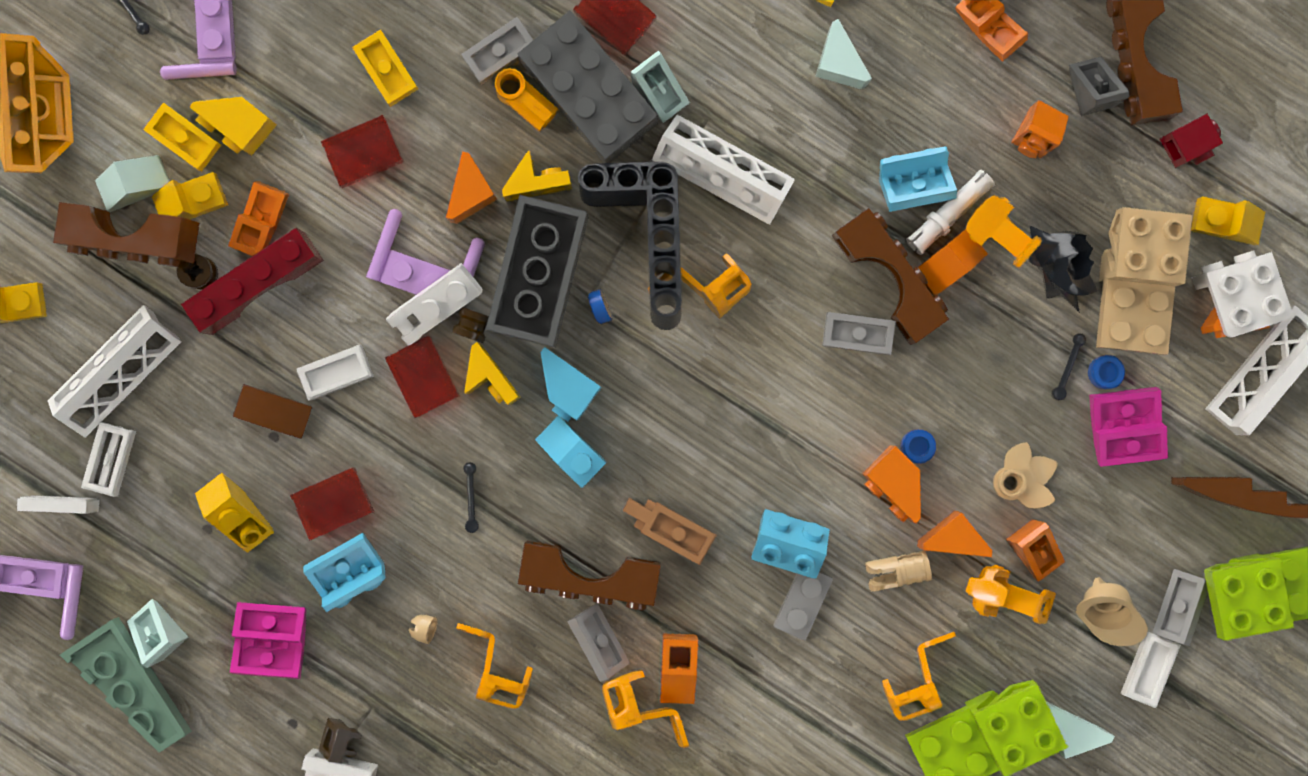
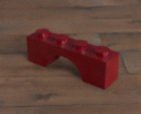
M294 228L183 302L181 306L199 333L213 335L239 318L242 311L255 299L280 284L299 278L324 260L307 234L298 228Z

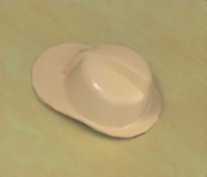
M1100 577L1095 578L1093 586L1085 592L1084 600L1077 605L1076 613L1096 637L1110 645L1131 646L1141 642L1147 636L1148 626L1144 618L1133 606L1131 596L1126 588L1114 583H1105Z

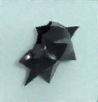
M1030 226L1031 238L1033 239L1035 236H1038L1041 239V243L1028 257V260L1042 272L1046 298L1049 299L1061 295L1080 313L1077 296H1085L1098 291L1090 276L1094 261L1090 259L1093 247L1086 240L1087 235L1076 231H1062L1049 234Z

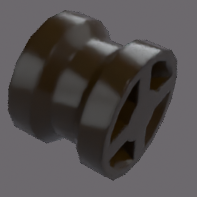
M195 254L194 263L180 262L179 268L176 269L177 277L181 283L199 290H203L218 278V268L215 262L198 254Z
M460 308L458 312L460 320L457 325L453 326L452 333L484 344L486 339L484 331L489 316L467 308Z

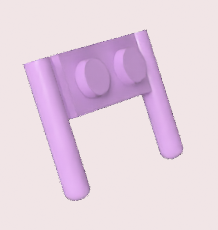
M194 0L197 49L200 64L163 66L160 69L161 77L165 80L236 75L232 0Z
M391 209L366 277L417 295L450 270L390 250L402 218L401 211ZM480 238L472 240L463 264L473 277L485 246V242Z
M0 555V591L57 599L64 598L60 637L64 640L72 639L75 634L83 565Z

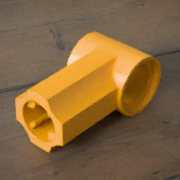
M504 69L495 78V89L499 100L509 105L538 132L546 128L559 111L555 105L529 84L518 70ZM507 80H514L518 82L520 88L515 94H506L501 89L502 84Z

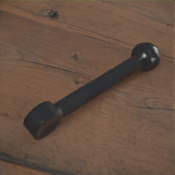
M120 0L135 22L137 32L141 35L148 34L150 31L149 25L146 22H142L128 0Z
M1078 333L1073 337L1074 346L1058 387L1052 390V397L1055 400H1063L1067 395L1065 386L1080 347L1086 343V337L1082 333Z
M467 462L463 467L464 473L467 474L468 521L465 524V529L469 533H475L479 529V523L475 520L474 474L477 468L474 463Z

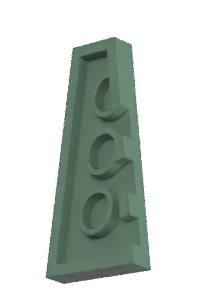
M119 617L110 620L60 654L67 663L72 662L82 672L80 676L89 685L94 683L107 696L105 700L114 709L118 707L129 717L128 723L159 753L192 732L151 666L146 668L142 665L134 640Z

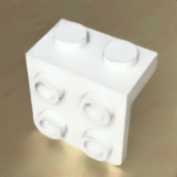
M1253 250L1235 256V264L1224 267L1223 262L1219 261L1201 267L1203 274L1191 277L1196 290L1209 287L1223 332L1227 337H1236L1288 320L1292 316V310L1272 252L1256 256Z

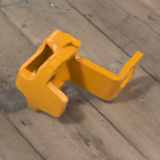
M990 196L974 211L966 225V230L969 233L970 239L981 246L988 238L992 237L1016 257L1013 264L1019 268L1039 246L1041 239L1038 236H1035L1033 239L1030 238L1010 220L1007 215L1014 207L1006 197Z
M727 253L722 256V260L728 269L705 287L681 268V280L704 299L705 304L719 319L728 313L751 290L750 279ZM665 273L659 279L668 281L673 276ZM742 284L745 286L729 300L726 299V297L730 295L734 290H736L739 286H741Z
M999 565L986 566L978 578H969L966 593L973 597V607L980 615L997 617L999 608L1005 607L1033 617V621L1037 624L1047 623L1056 596L1055 592L1044 589L1038 594L1008 583L1011 571ZM1043 603H1044V604H1045V607H1044V610H1043V612H1042L1041 609H1042V606H1043Z
M458 623L457 630L489 639L484 672L476 699L508 708H519L527 693L533 668L527 666L522 684L489 674L495 646L494 635ZM497 690L518 695L515 705L491 697Z
M955 632L932 639L917 647V655L925 685L894 696L888 679L882 681L886 697L897 719L902 721L909 720L942 708L939 695L931 680L924 648L956 637ZM917 700L925 707L906 716H902L899 708Z
M643 670L615 677L603 684L602 692L613 729L620 730L642 723L643 720L669 716L678 745L682 748L689 747L681 718L676 710L664 707L639 712L630 682L645 677ZM615 687L619 700V705L615 709L608 689Z

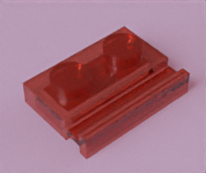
M582 0L578 6L576 5L573 8L577 16L624 56L657 19V15L639 0Z
M383 115L320 141L341 188H345L404 162L386 118Z
M427 336L398 350V352L384 357L414 418H418L460 397L431 336Z
M355 467L290 495L297 507L296 511L309 541L375 512L365 488L356 473Z

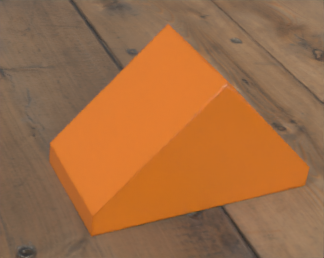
M463 151L446 218L455 224L497 200L471 155Z
M965 229L918 266V268L928 281L926 287L933 295H938L972 270L988 253L980 244L970 239L969 233Z
M953 511L917 542V548L926 551L992 557L993 551L962 512Z
M1032 519L1006 539L1038 582L1065 563L1052 531L1045 522Z

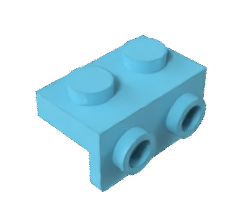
M947 147L930 148L904 155H894L880 160L879 182L889 212L956 199L957 188L948 167L949 152Z
M764 509L758 538L751 558L764 564L815 579L827 555L830 529L813 522H806L787 516L784 513Z
M364 533L303 566V573L322 597V607L326 612L335 607H344L353 597L364 591L374 590L386 578L384 562Z

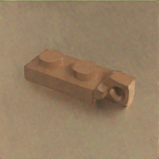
M629 498L623 507L624 512L637 519L634 527L641 530L642 534L698 565H701L717 536L715 533L650 499H648L644 506Z

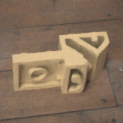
M1126 207L1116 210L1109 230L1112 248L1104 250L1101 258L1099 282H1103L1096 348L1168 355L1175 287L1185 284L1192 215Z

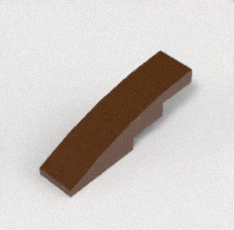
M1171 477V484L1201 498L1236 509L1282 517L1308 518L1307 503H1287L1286 491L1252 490V478Z

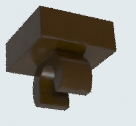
M328 718L318 751L328 762L342 764L344 756L351 758L357 755L354 748L347 747L348 740L352 738L361 739L362 735L355 728H349L341 719Z

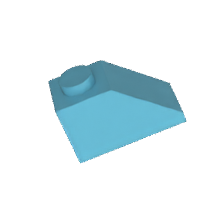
M544 347L541 351L548 399L555 405L552 411L567 422H569L571 417L579 420L602 387Z
M557 416L535 439L556 464L581 488L607 463L560 416Z

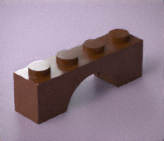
M1107 0V13L1110 18H1113L1114 24L1112 43L1114 49L1118 50L1120 58L1118 77L1129 91V98L1124 100V111L1126 116L1130 117L1131 126L1169 120L1181 114L1183 109L1177 78L1158 72L1150 64L1144 51V36L1148 26L1165 12L1163 0Z
M59 202L53 243L67 246V253L88 256L89 250L97 251V257L118 260L119 254H125L128 261L148 264L149 258H156L159 265L179 268L180 262L194 263L200 223L183 217L150 213L148 219L139 230L131 235L122 237L115 230L109 211L87 205Z
M868 208L837 230L832 237L851 263L859 261L875 262L887 268L894 276L898 285L899 299L891 319L896 321L895 325L907 342L912 345L948 321L949 318L945 314L948 309L938 295L932 296L925 286L928 284V281L918 267L913 269L906 260L908 253L901 242L897 239L893 241L886 232L888 225L884 218L878 212L873 214L870 208Z
M527 540L524 543L518 584L526 585L525 591L545 594L546 589L559 591V596L563 598L579 599V594L593 596L592 601L595 603L612 605L613 600L627 602L626 607L646 610L647 605L654 606L661 562L627 557L620 568L614 573L602 578H588L576 573L569 567L563 557L561 546Z

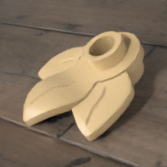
M1027 442L1017 444L1006 453L1004 467L995 474L993 479L994 490L1001 498L1006 500L1017 499L1027 508L1036 509L1049 506L1055 499L1044 484L1052 477L1058 463L1043 456L1032 457V452ZM1011 476L1015 481V485L1012 489H1007L1004 482L1007 477Z

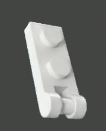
M460 263L394 310L386 318V321L392 328L397 327L403 334L401 338L409 346L430 329L478 297L483 289L464 265ZM412 313L419 320L414 326L407 319Z

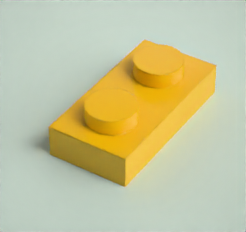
M381 29L352 47L390 107L419 90Z
M165 103L160 106L143 129L201 172L221 147L220 143Z

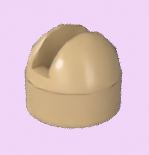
M417 615L411 620V623L416 626L415 628H409V633L415 640L429 644L436 631L437 618L429 615Z

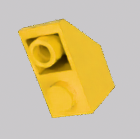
M243 97L196 101L190 105V108L199 114L195 120L212 133L217 129L225 135L222 142L237 154L243 150L252 156L277 126V124Z
M219 474L195 493L203 518L248 553L274 533L271 525L244 490L225 474Z

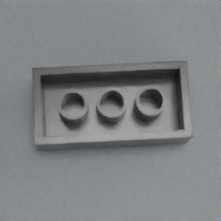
M571 10L517 53L521 65L603 163H611L658 124L657 113Z
M522 195L519 196L486 330L556 348L589 219L587 211Z

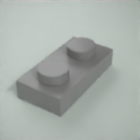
M516 17L461 55L477 80L483 85L498 75L499 72L519 60L517 53L531 43L533 39L519 18Z
M827 312L822 346L891 355L896 321Z
M1176 569L1173 570L1153 634L1190 646L1208 593L1206 579Z
M819 572L815 579L796 573L773 626L806 641L833 578Z
M598 603L588 607L567 621L600 682L609 679L630 664Z

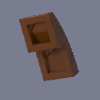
M243 384L233 417L302 439L312 406Z

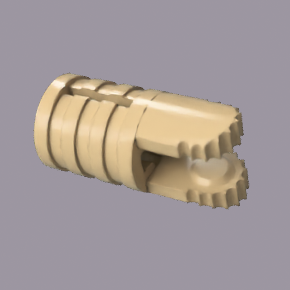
M925 550L898 557L893 556L868 561L865 564L866 571L874 575L893 572L870 579L869 589L871 592L932 580L930 563Z

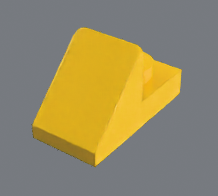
M528 151L503 187V197L507 202L518 200L520 195L534 197L571 190L572 184L569 172L562 171L560 167L542 170V175L536 176L533 158L530 151Z
M214 172L184 183L171 180L152 196L158 214L193 219L228 206L219 178Z
M1202 196L1197 198L1191 231L1256 246L1259 245L1266 212L1247 200L1235 204Z
M35 282L0 287V324L47 317L42 283Z
M479 342L474 343L471 346L464 393H472L489 380L491 385L487 388L499 404L505 401L507 405H512L521 396L483 345Z

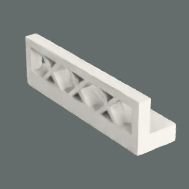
M679 115L675 116L662 135L652 158L654 162H667L673 165L678 175L769 225L795 180ZM676 129L685 132L691 138L686 139L675 133ZM712 147L719 151L721 155H715L709 152L707 148ZM737 164H743L750 169V171H744L738 168ZM766 180H772L783 186L782 190L780 191L769 185Z
M143 305L48 400L53 417L86 438L181 343L180 338L159 323L154 312ZM156 331L167 339L159 349L146 350V341ZM141 358V367L135 373L122 374V365L127 360ZM117 383V391L111 397L98 398L97 390L103 384ZM93 407V415L84 424L71 417L79 408Z
M1291 306V318L1276 323L1205 408L1235 435H1250L1308 366V316L1296 306ZM1295 318L1307 330L1299 339L1288 340L1287 325ZM1280 335V341H1275L1276 338ZM1289 344H1294L1289 350ZM1271 345H1281L1282 360L1277 365L1267 366L1266 350ZM1258 361L1259 367H1253ZM1273 369L1272 372L1269 375H1267V370ZM1259 370L1261 385L1256 391L1245 392L1244 377L1249 371ZM1237 386V393H1231ZM1252 395L1246 402L1245 396ZM1238 396L1239 411L1231 419L1219 407L1227 397Z

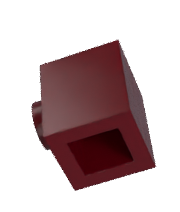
M1208 113L1160 138L1175 168L1191 160L1197 165L1215 156L1212 149L1223 144L1220 138L1221 130L1218 124L1210 119Z

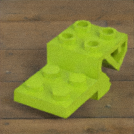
M1308 546L1264 555L1252 554L1232 558L1228 563L1215 564L1204 569L1217 638L1228 641L1294 628V621L1308 619Z
M1034 680L1012 684L999 695L995 691H987L964 702L966 706L905 734L925 776H989L997 771H1000L1003 776H1010L1069 748L1038 684Z

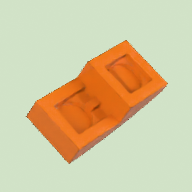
M963 0L956 6V11L964 22L1002 62L1028 40V33L1004 12V4L999 0Z
M259 181L253 182L244 213L239 214L228 246L251 256L266 248L277 228L289 193Z

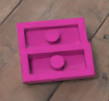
M1158 387L1089 395L1093 439L1100 467L1168 459L1167 426L1162 423L1161 390Z
M237 602L232 637L235 638L230 673L301 680L306 633V608Z

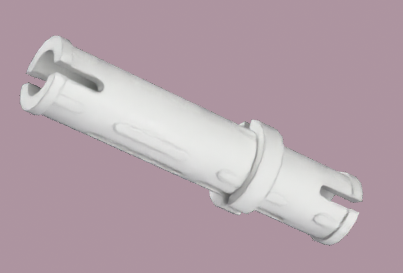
M979 170L957 192L956 199L948 200L936 212L932 211L926 217L927 221L906 239L909 246L922 255L941 235L946 236L950 232L949 228L995 186L993 179L987 173L985 174L983 170Z

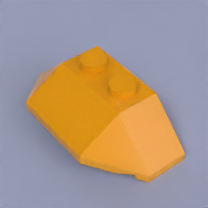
M0 33V159L4 172L42 173L74 142L69 75L52 55L41 46V43L35 36Z

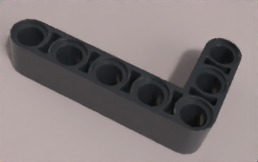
M667 162L595 163L584 166L579 172L578 183L580 197L585 204L593 207L647 205L650 317L654 326L660 330L675 328L680 323L682 316L678 175L676 169ZM659 181H666L669 184L666 186H658L655 183ZM624 182H633L635 185H633L632 187H624L621 184H623ZM591 183L601 184L597 188H590L587 185ZM665 211L670 213L671 215L667 217H659L656 214L658 212ZM661 242H667L672 246L661 249L656 245ZM667 273L672 275L673 278L668 281H662L657 276ZM663 305H669L674 308V311L666 314L658 311V308Z

